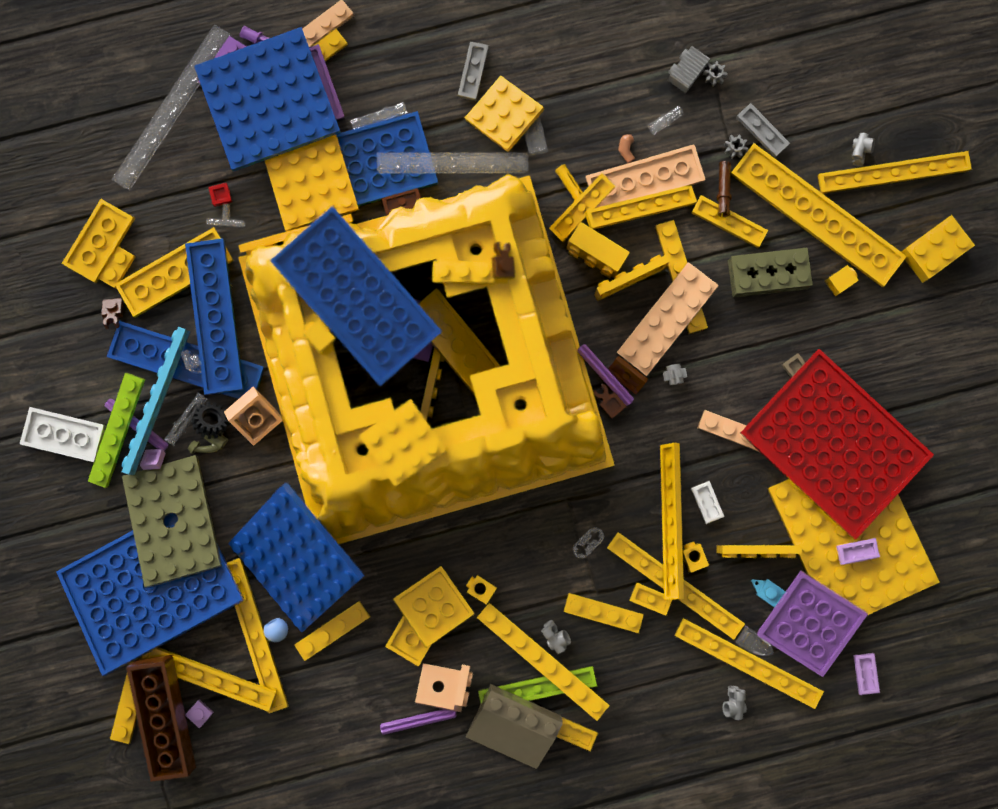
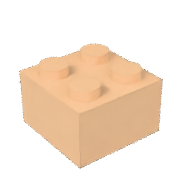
M254 386L224 411L228 421L253 446L283 421L279 412Z

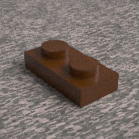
M418 188L382 198L386 216L393 209L399 207L413 209L416 201L421 199Z
M619 355L608 368L612 375L634 394H637L648 381V378Z

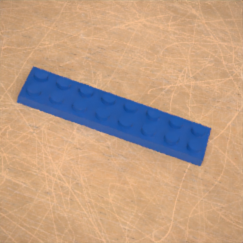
M221 238L186 243L204 395L244 390L225 240Z
M119 321L120 326L116 328L107 357L158 373L159 368L164 365L166 360L164 355L166 350L171 347L172 337ZM186 342L173 378L203 388L198 346ZM240 359L244 390L221 394L239 399L253 386L258 390L265 367Z

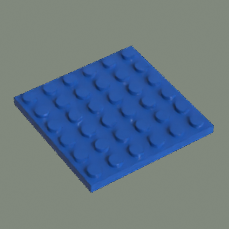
M302 27L194 66L233 172L341 133Z
M288 483L283 484L228 543L301 633L364 577V574Z

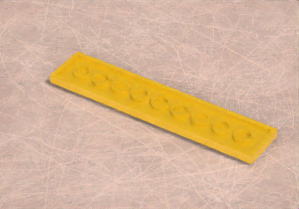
M753 143L730 174L881 287L886 285L907 257L755 143Z

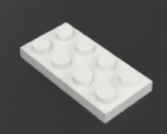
M29 407L20 444L94 462L106 425Z

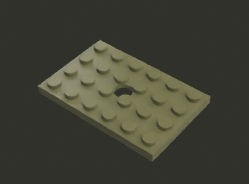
M194 455L163 464L160 469L142 470L135 472V475L122 476L144 587H153L222 567L198 456ZM170 513L176 514L178 521L175 526L167 528L164 524L165 517Z

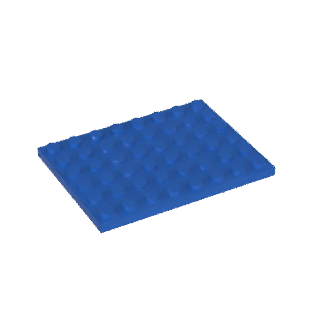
M170 513L165 517L164 524L167 528L175 526L178 521L177 515ZM133 531L56 572L102 676H107L245 601L219 546L218 550L222 567L149 588L144 587Z

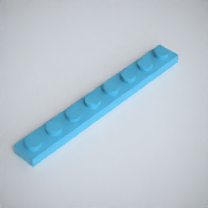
M178 327L172 334L171 340L173 342L164 355L166 360L164 365L158 370L157 383L151 388V398L143 409L144 416L136 426L137 434L129 444L130 451L128 457L126 456L122 462L123 473L135 475L188 340L190 331Z

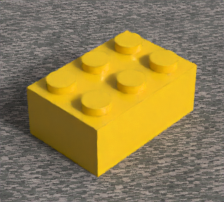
M951 215L901 252L907 256L905 261L923 283L975 245Z
M582 222L579 223L567 244L570 255L575 258L580 257L584 259V263L591 268L597 267L601 270V274L607 278L613 277L615 279L630 253Z

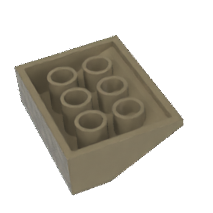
M490 684L466 734V738L537 769L555 741L563 721L561 715Z

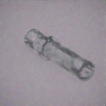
M404 102L395 106H386L380 111L350 121L353 129L408 113Z
M197 393L178 421L173 423V428L164 440L174 446L183 432L186 433V428L191 423L196 408L200 407L208 399Z

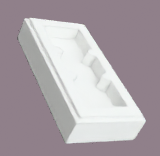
M710 481L691 488L705 524L724 517Z

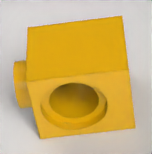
M847 265L825 280V283L833 294L837 296L859 280L857 279L856 271Z
M319 319L316 322L310 321L304 327V337L319 353L323 352L335 341V337Z
M693 541L683 545V560L688 572L692 573L709 566L701 544H695ZM691 551L698 553V559L695 562L689 559Z
M479 575L476 578L471 577L466 585L469 588L467 593L486 605L497 589L496 586ZM476 584H484L486 591L483 594H478L475 591Z

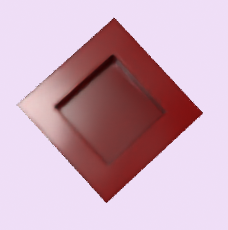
M227 182L208 187L214 207L233 202Z

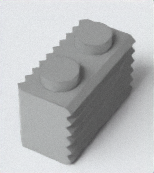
M693 46L689 50L685 49L679 57L681 59L679 64L676 65L674 63L668 72L670 74L668 81L684 93H687L710 60V58Z

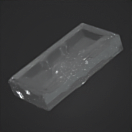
M539 116L524 133L530 156L548 152Z
M189 350L182 351L181 356L186 369L194 374L201 373L199 356Z

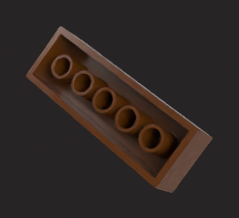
M173 655L135 660L126 668L150 781L188 777L196 768Z

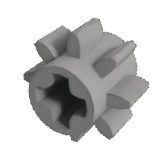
M718 61L713 65L708 63V70L703 72V75L707 76L705 82L712 83L713 87L718 82L722 84L723 78L727 76V73L723 70L725 65H719Z
M740 134L735 138L730 135L729 141L724 143V146L727 147L724 153H729L731 159L737 155L741 158L743 156L742 152L748 150L744 146L747 140L740 138Z
M680 364L666 366L667 371L663 372L664 382L669 381L670 386L684 383L683 378L687 377L686 368L681 369Z

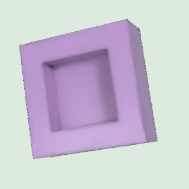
M145 450L140 463L143 470L160 469L166 454L164 450Z
M199 699L185 716L198 728H201L214 712Z

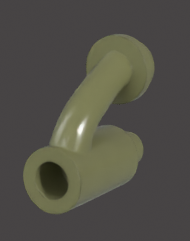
M205 435L204 439L210 442L211 445L200 446L201 443L194 440L189 445L188 450L191 454L195 452L213 453L219 449L222 450L227 444L228 439L223 435L221 437L218 435L216 439L213 436L211 439H208V436Z

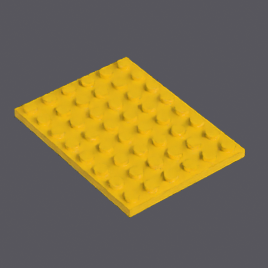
M789 479L767 488L793 545L802 546V554H798L806 573L866 611L868 615L940 583L899 495L854 540ZM876 538L880 558L840 565L837 545Z

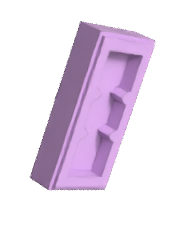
M876 538L836 546L840 565L880 558Z
M875 654L853 655L859 695L880 693Z

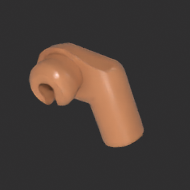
M630 134L622 136L618 148L627 164L635 159L630 151V146L634 142V138Z

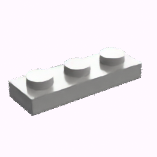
M470 41L458 92L459 98L477 100L489 48L488 45Z
M751 103L737 115L736 118L774 157H777L790 144Z

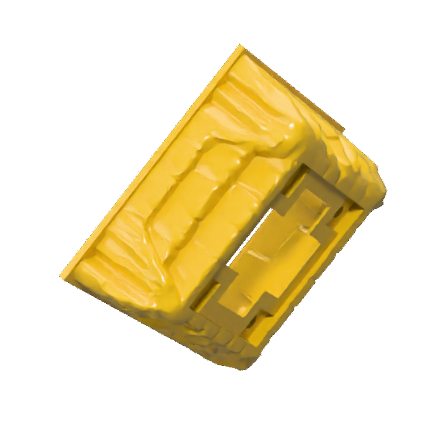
M506 175L487 187L477 185L468 191L444 200L431 197L421 198L416 201L413 209L399 207L393 209L388 216L358 224H349L390 272L435 259L437 261H492V257L497 256L493 250V246L497 242H500L502 250H504V244L510 243L511 250L508 253V257H514L515 277L512 279L495 278V283H444L448 298L487 287L509 365L470 375L481 415L432 429L447 451L396 487L370 450L365 456H361L358 452L361 445H366L359 435L394 411L391 398L351 409L333 343L323 352L319 353L303 335L304 327L312 320L316 322L319 319L328 331L331 330L269 261L299 234H289L283 245L271 247L257 246L251 254L238 257L305 504L338 544L614 466L585 362L577 351L580 345L530 175L522 178ZM473 247H479L482 250L479 255H473L470 251ZM518 400H523L527 407L525 410L519 411L515 408V403Z

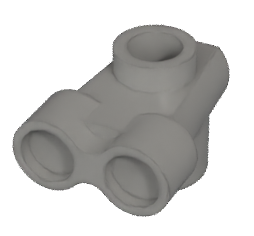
M860 133L859 137L854 139L853 165L857 167L863 166L865 154L873 153L875 138H869L868 134Z
M553 620L544 624L541 632L548 639L547 644L549 648L556 650L558 654L565 651L567 645L571 644L569 634L565 630L559 632Z
M728 686L729 701L723 703V713L726 717L742 720L743 713H746L747 710L744 702L746 700V691L739 689L737 686Z

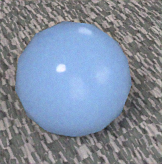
M275 618L264 626L263 632L269 641L280 642L286 638L288 626L283 619Z

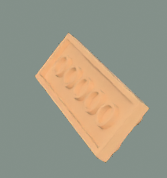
M695 145L600 171L585 177L589 187L601 173H604L616 186L597 207L705 182V176Z
M688 262L617 353L644 375L648 376L719 285Z

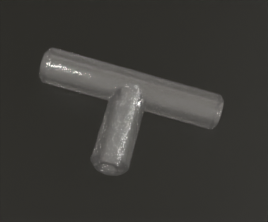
M223 204L222 219H206L208 226L245 227L244 220L230 219V204Z

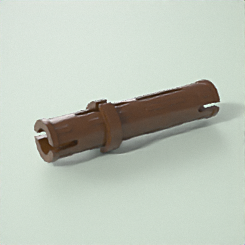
M721 161L719 163V194L717 195L719 217L730 216L732 194H730L731 163L729 161Z

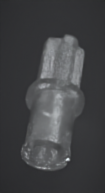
M677 106L665 115L661 114V117L648 124L647 127L655 135L663 128L670 127V123L682 116L684 112L680 106Z

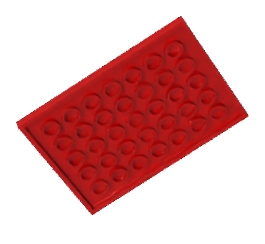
M820 349L803 364L740 432L746 440L854 540L865 531L934 456L929 449Z

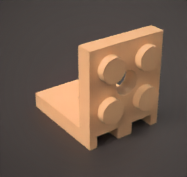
M423 663L415 703L461 712L462 706L466 707L469 692L465 690L466 687H470L473 672H469L470 666L462 665L461 671ZM441 682L444 685L443 691L435 692L433 684Z

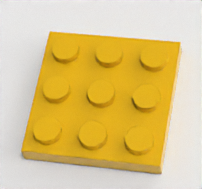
M500 76L466 115L465 120L509 152L544 111V107Z
M409 400L359 435L395 487L447 451L412 400Z
M442 566L393 599L426 648L475 614Z

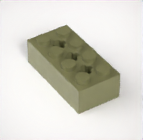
M808 248L731 256L728 260L733 298L805 290L813 285ZM788 267L789 269H791L792 273L786 271L785 269ZM768 269L773 272L772 276L766 272ZM749 272L754 274L753 278L751 275H748Z

